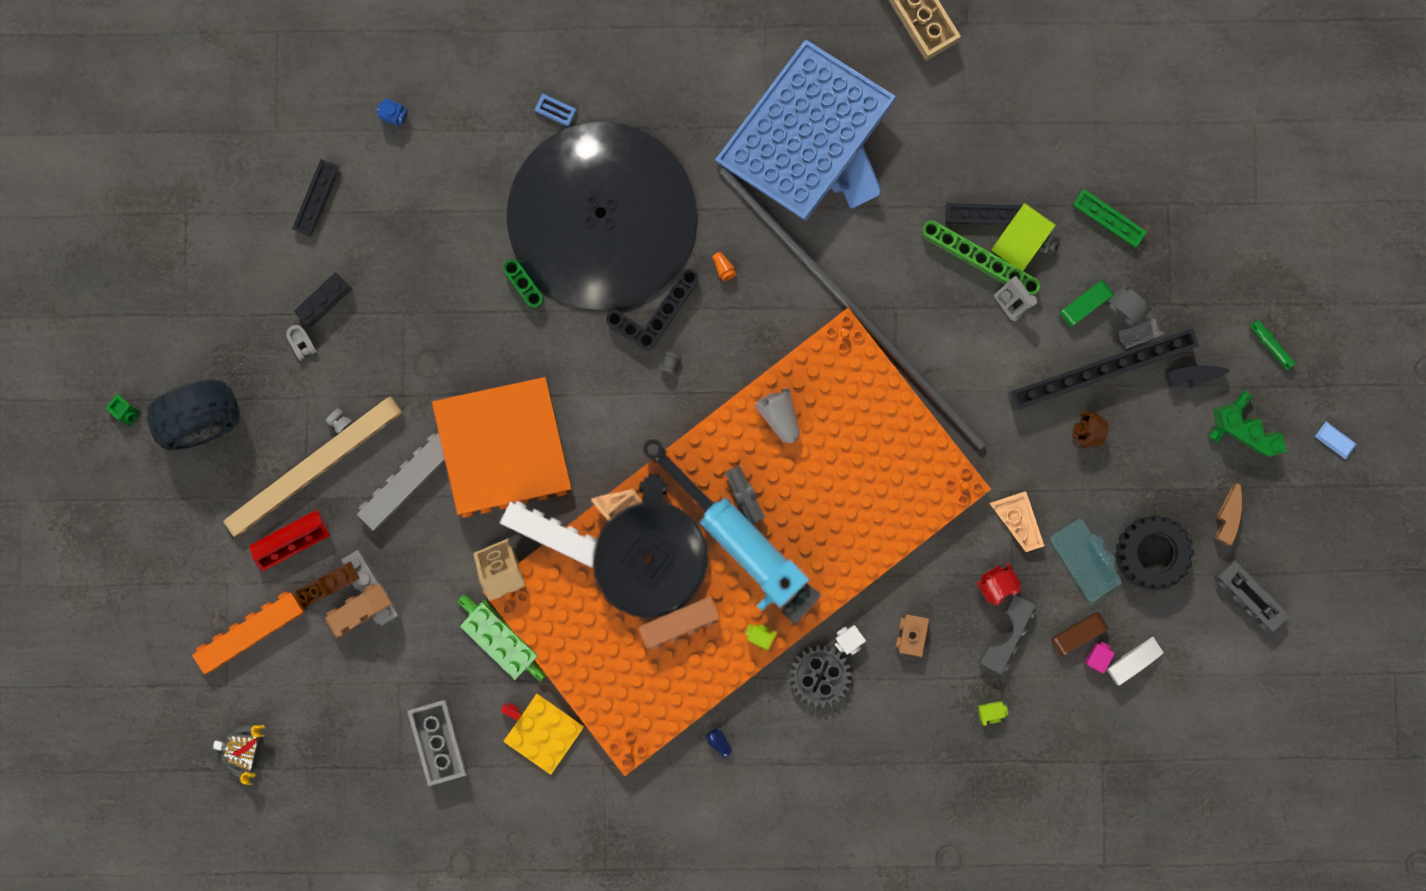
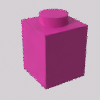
M1103 642L1101 644L1094 643L1084 664L1100 673H1104L1115 653L1110 651L1112 647Z

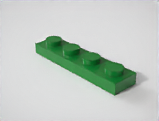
M1085 189L1082 190L1072 205L1133 248L1138 246L1147 231Z

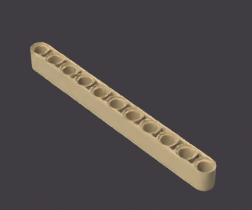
M392 397L386 398L231 514L223 523L234 538L238 537L396 419L402 413V410Z

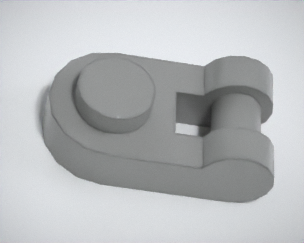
M293 325L288 328L286 333L287 339L300 361L305 359V356L310 353L314 354L317 352L303 327ZM305 342L307 347L301 350L299 345Z

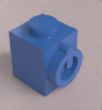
M384 98L383 103L380 102L378 105L377 113L381 121L399 127V125L404 124L408 110L402 104Z

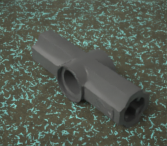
M740 465L725 472L733 489V495L739 507H742L746 518L752 524L764 519L765 516L756 500L757 496L751 484H748Z

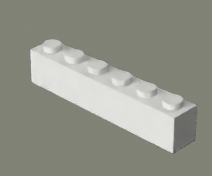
M518 501L515 504L509 503L500 522L502 525L592 567L595 538L587 534L585 537L578 535L579 530L570 526L566 529L561 526L562 522L551 518L549 521L543 518V513L535 509L533 512L526 510V505Z

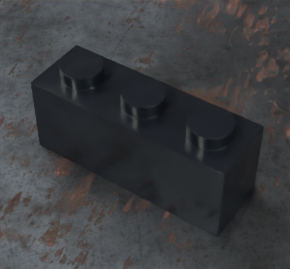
M335 272L295 309L294 313L311 328L352 288Z

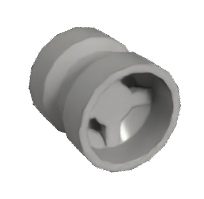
M340 408L334 410L326 419V422L332 425L338 434L353 422L349 417L343 415V411Z

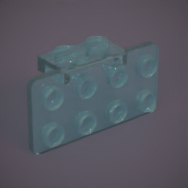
M1077 519L1050 537V542L1088 601L1093 602L1121 584V579L1114 570L1115 564L1113 562L1115 558L1110 551L1106 552L1103 547L1105 543L1100 535L1091 534L1082 519Z

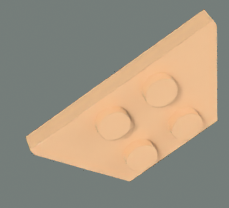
M633 489L591 499L607 520L627 506L643 502Z

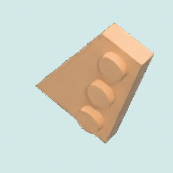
M1026 491L989 503L1026 552L1044 546Z

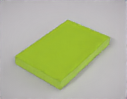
M1024 203L991 250L1011 265L1024 271L1056 224Z

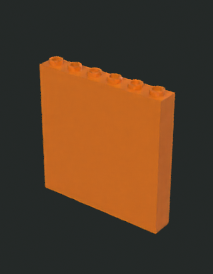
M546 377L432 401L431 404L457 516L461 515L462 518L473 516V512L477 511L485 514L492 512V508L499 507L500 510L507 509L510 502L516 503V501L525 505L530 503V499L537 498V501L549 499L548 495L556 494V497L568 495L567 491L571 490V485Z

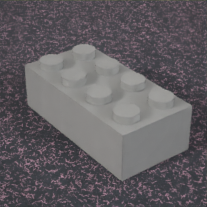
M448 699L408 710L428 786L466 776L468 770Z

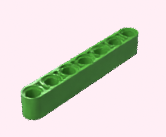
M928 221L924 224L921 234L927 241L1003 284L1010 281L1009 275L1014 273L1018 276L1025 289L1026 283H1032L1035 286L1034 292L1027 290L1030 295L1034 296L1039 291L1040 283L1031 275L935 221ZM932 226L935 228L936 233L929 235L926 232V227ZM943 236H950L952 243L945 244L942 240ZM959 246H967L969 252L967 254L961 253ZM976 255H983L985 263H978ZM993 264H999L1002 271L1000 273L994 272L992 269Z

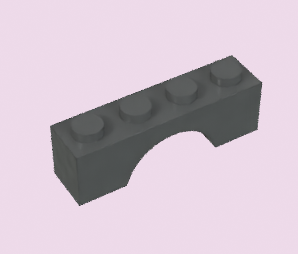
M1017 595L1011 596L1004 610L1011 622L1010 635L1000 645L986 646L979 664L999 674L1007 671L1011 663L1008 660L1011 654L1015 655L1019 647L1017 642L1020 637H1024L1028 629L1026 624L1028 620L1033 619L1036 613L1034 609L1035 604Z

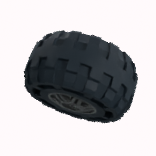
M210 379L197 381L192 384L189 383L159 396L150 403L146 419L154 441L164 450L178 451L211 442L230 432L239 422L240 410L232 389L221 380Z

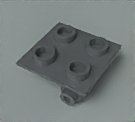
M806 584L798 590L794 599L785 605L781 613L797 624L822 594L809 584Z

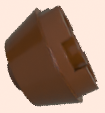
M1083 411L1080 413L1082 418L1079 423H1075L1073 427V438L1077 440L1075 444L1080 445L1082 448L1102 446L1108 436V422L1095 411Z

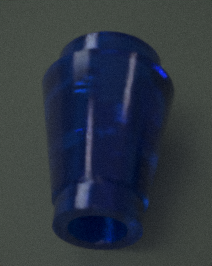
M716 728L706 736L707 743L722 755L723 758L732 753L733 750L723 731Z

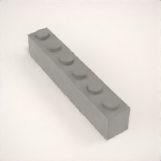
M433 433L426 440L428 443L423 448L420 446L413 453L414 457L410 461L406 460L399 467L400 471L396 475L392 474L385 481L387 484L382 489L379 487L372 494L374 498L369 503L365 501L358 508L360 512L357 515L373 531H376L445 462L438 433Z

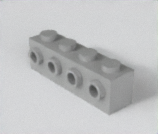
M356 550L342 559L343 565L351 561L360 578L352 583L357 592L360 590L362 594L365 592L363 589L373 583L375 586L380 584L389 598L391 605L372 616L376 624L380 623L381 626H385L401 616L362 550Z

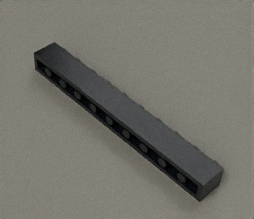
M1193 328L1011 391L1008 395L1014 411L1183 353L1199 345Z

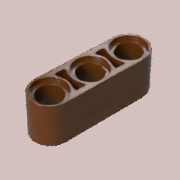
M1096 612L1051 638V641L1059 655L1063 656L1108 630V627L1100 613Z

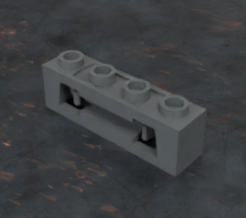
M1231 560L1214 576L1218 580L1216 583L1223 590L1227 589L1231 593L1230 597L1237 604L1241 603L1245 607V613L1259 621L1257 624L1263 631L1274 632L1290 616L1235 560ZM1242 582L1263 605L1267 604L1269 607L1261 610L1240 588H1236L1234 585H1239Z

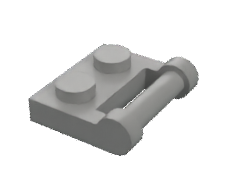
M1017 276L1008 281L993 295L1012 321L1019 320L1021 314L1037 303L1036 297L1027 292ZM1021 299L1023 303L1017 309H1014L1012 305Z

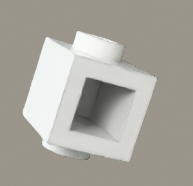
M855 625L848 629L845 626L836 633L838 636L835 638L837 641L835 646L841 653L845 652L846 654L851 653L853 655L861 649L860 645L866 640Z

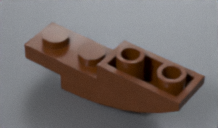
M350 561L295 592L303 608L360 578Z

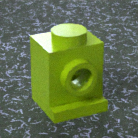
M749 624L745 634L748 635L747 640L768 650L776 632L772 631L769 634L767 633L769 631L768 628L760 624L757 627Z
M1001 701L977 705L981 725L983 726L987 725V721L990 724L1001 722V718L1008 716L1006 704L1003 705Z

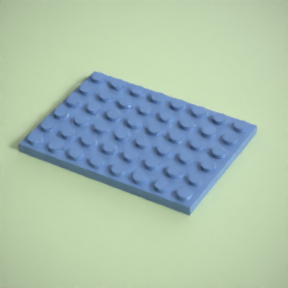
M805 39L715 161L806 221L897 98L892 93Z

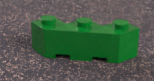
M1228 404L1212 409L1218 429L1226 432L1259 455L1270 457L1287 452L1283 433L1273 431L1264 434L1261 419L1248 418L1242 420L1239 405Z

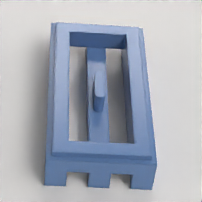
M542 93L534 111L570 127L577 109ZM546 100L548 102H551L561 108L570 111L571 113L569 115L563 111H560L550 105L543 103V101ZM540 107L546 108L554 113H557L567 118V121L540 109Z

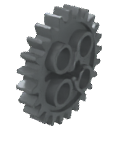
M816 645V651L809 647V653L802 650L803 657L796 656L799 662H792V665L796 667L795 670L789 671L794 674V677L789 678V680L795 681L791 688L798 689L795 695L802 694L800 701L806 698L807 705L814 702L815 708L818 706V703H821L822 708H825V702L832 706V700L839 703L838 696L845 697L842 691H849V688L845 686L846 683H852L851 680L847 679V676L852 675V673L846 672L850 665L843 664L846 658L839 659L841 652L835 655L834 648L828 652L826 645L823 647V650H820L819 645ZM814 658H818L821 661V666L818 669H813L810 665L811 660ZM825 661H829L823 673L826 677L825 680L821 679L816 692H812L818 680L815 676L816 673L820 674ZM832 666L837 667L839 671L835 677L828 675V669ZM805 676L813 678L811 686L806 687L803 685L802 680ZM823 684H828L831 688L830 692L826 695L820 692V687Z

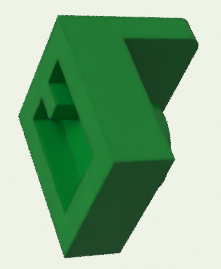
M116 394L105 408L118 421L128 426L141 413L139 409L132 406L119 394Z

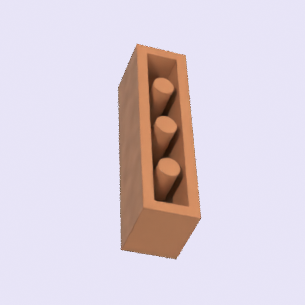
M708 597L638 628L647 649L652 648V651L663 647L662 643L667 640L672 643L681 639V634L687 632L688 635L698 632V627L706 625L707 628L717 624L716 619H719L711 597Z

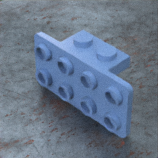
M863 145L831 187L834 193L844 192L850 208H855L882 193Z

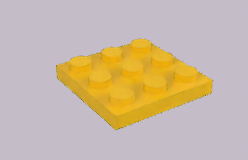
M537 693L503 742L551 775L584 726Z

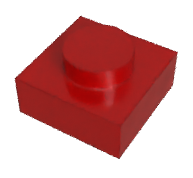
M511 702L509 705L504 704L500 711L516 721L522 715V712L519 711L520 707Z

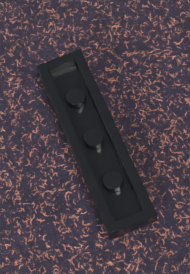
M320 159L292 230L309 237L312 236L339 166Z
M946 203L945 223L1009 225L1023 205Z

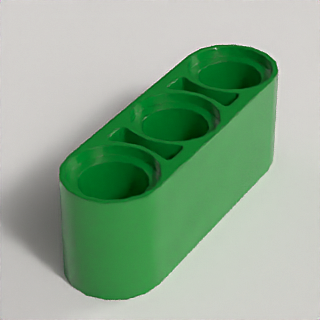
M507 260L503 265L504 273L530 308H541L544 298L516 260ZM514 264L517 266L515 273H508L507 269L510 265ZM521 280L528 281V286L525 289L519 288ZM538 295L540 297L539 302L531 304V296Z
M1102 279L1061 310L1059 314L1071 328L1113 296L1114 293Z

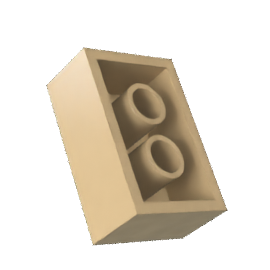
M509 538L473 553L480 583L489 601L498 599L504 594L517 591L525 586L518 556Z

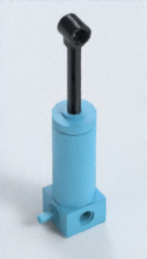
M650 439L645 442L643 446L645 456L654 464L658 462L706 511L705 517L700 521V525L761 586L766 597L757 605L760 610L763 611L771 602L781 607L809 580L726 497L720 503L717 501L714 504L666 455L667 451L658 440ZM652 444L657 445L659 448L658 452L654 455L649 454L647 451L648 447ZM782 578L788 579L790 583L787 589H782L779 585Z

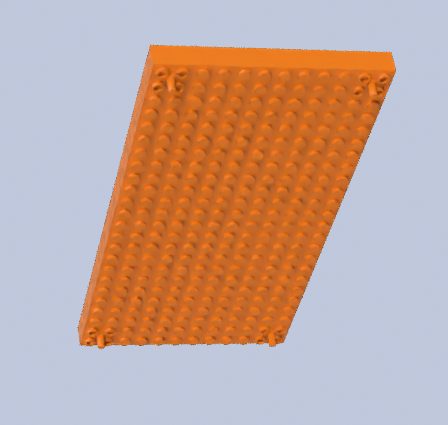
M849 308L845 309L665 449L667 451L666 455L714 504L717 501L720 503L726 497L745 516L742 507H739L733 495V489L725 475V472L740 465L748 484H751L757 496L756 500L765 516L764 519L753 525L787 560H790L809 579L803 586L809 584L822 594L797 624L781 613L785 605L794 599L797 592L781 607L771 602L763 611L760 610L757 605L766 597L761 586L700 525V521L705 517L706 511L658 462L654 464L652 461L643 466L609 494L633 489L642 500L643 493H639L640 481H644V477H648V474H659L660 478H664V483H667V494H663L662 502L680 508L697 523L704 536L708 554L707 569L701 586L696 594L680 609L711 597L719 619H716L717 624L707 628L706 625L698 627V632L688 635L687 632L681 634V639L672 643L667 640L662 643L663 647L652 651V648L647 649L638 627L663 616L641 618L620 611L599 590L592 567L544 544L519 563L525 586L517 591L504 594L498 599L490 600L511 630L537 654L535 661L624 776L991 490ZM789 388L791 391L800 435L797 436L798 440L790 444L781 441L754 406L758 400L773 392L780 394V389ZM594 504L565 528L573 527L579 530L578 535L585 537L587 534L597 539L608 520ZM647 553L643 557L645 563H649L653 559L652 553ZM782 578L779 585L782 589H787L790 583L788 579ZM749 624L756 627L760 624L769 629L767 632L769 634L772 631L776 632L768 650L746 639L748 635L745 632Z

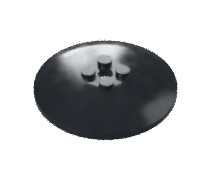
M659 501L635 503L617 512L600 531L592 556L594 578L603 596L620 611L641 618L664 616L680 609L698 591L707 569V546L697 523L680 508ZM652 553V561L645 563L643 561L644 555Z

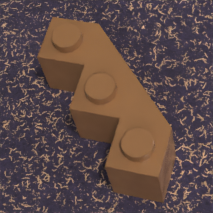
M373 583L363 589L365 592L358 597L353 596L345 601L346 604L341 608H334L326 613L327 617L324 621L335 639L351 632L355 627L371 619L373 615L391 605L380 584L375 586Z

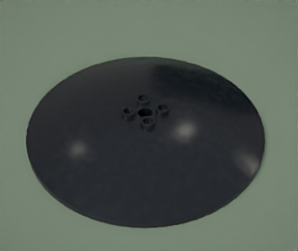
M589 122L575 125L552 135L532 151L518 170L507 204V228L510 243L516 258L526 274L538 287L555 299L568 305L588 310L605 311L629 307L652 297L662 290L675 277L686 261L696 230L697 211L695 196L689 177L679 160L663 143L638 128L615 122ZM599 208L605 209L606 216L598 218L595 215L596 210Z

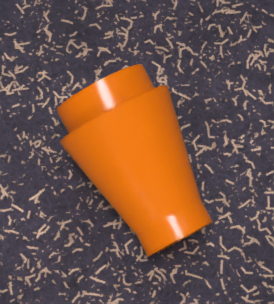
M722 252L712 256L719 278H722L723 281H728L736 275V268Z

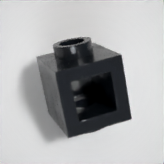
M648 474V477H644V481H640L639 493H643L642 501L662 502L663 494H667V483H664V478H660L659 474Z

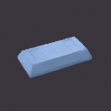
M1327 421L1315 435L1318 440L1345 460L1357 445Z

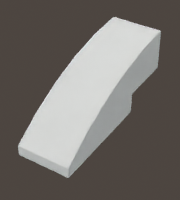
M1151 637L1122 656L1121 659L1107 667L1106 670L1116 685H1121L1164 652L1154 637Z

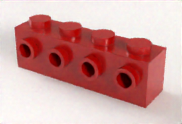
M315 510L249 545L253 561L263 572L329 537L330 533L326 521L319 511Z

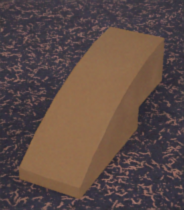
M1238 483L1232 484L1216 516L1222 523L1214 539L1225 545H1232L1240 524L1242 492L1241 485Z

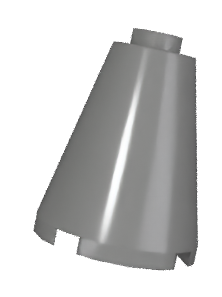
M789 388L780 389V394L773 392L758 400L754 406L781 441L790 444L798 440L797 436L800 435L791 391Z

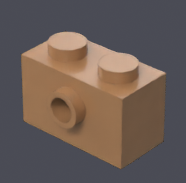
M904 614V618H900L899 629H902L901 636H897L895 648H898L899 653L922 657L929 622L928 618Z

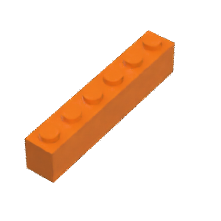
M287 591L280 594L276 602L273 604L271 601L261 607L262 611L255 614L253 612L245 617L246 621L240 625L238 622L228 628L229 632L226 634L220 633L213 637L212 643L208 645L204 643L195 649L197 652L192 656L203 674L211 673L305 613L306 610L294 592L288 593Z

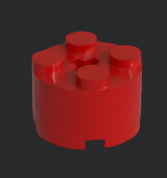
M1005 563L1006 567L1002 569L1000 566L993 568L981 576V582L979 580L976 581L977 586L988 603L998 605L1005 600L1004 597L1007 595H1015L1021 591V582L1009 563Z

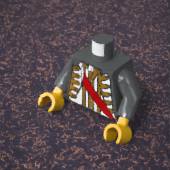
M246 724L227 734L226 741L216 739L214 742L213 750L223 752L222 761L225 762L226 767L236 777L241 779L243 784L252 785L249 782V778L255 777V774L248 772L255 771L261 739L264 737L260 733V729L265 728L264 725Z

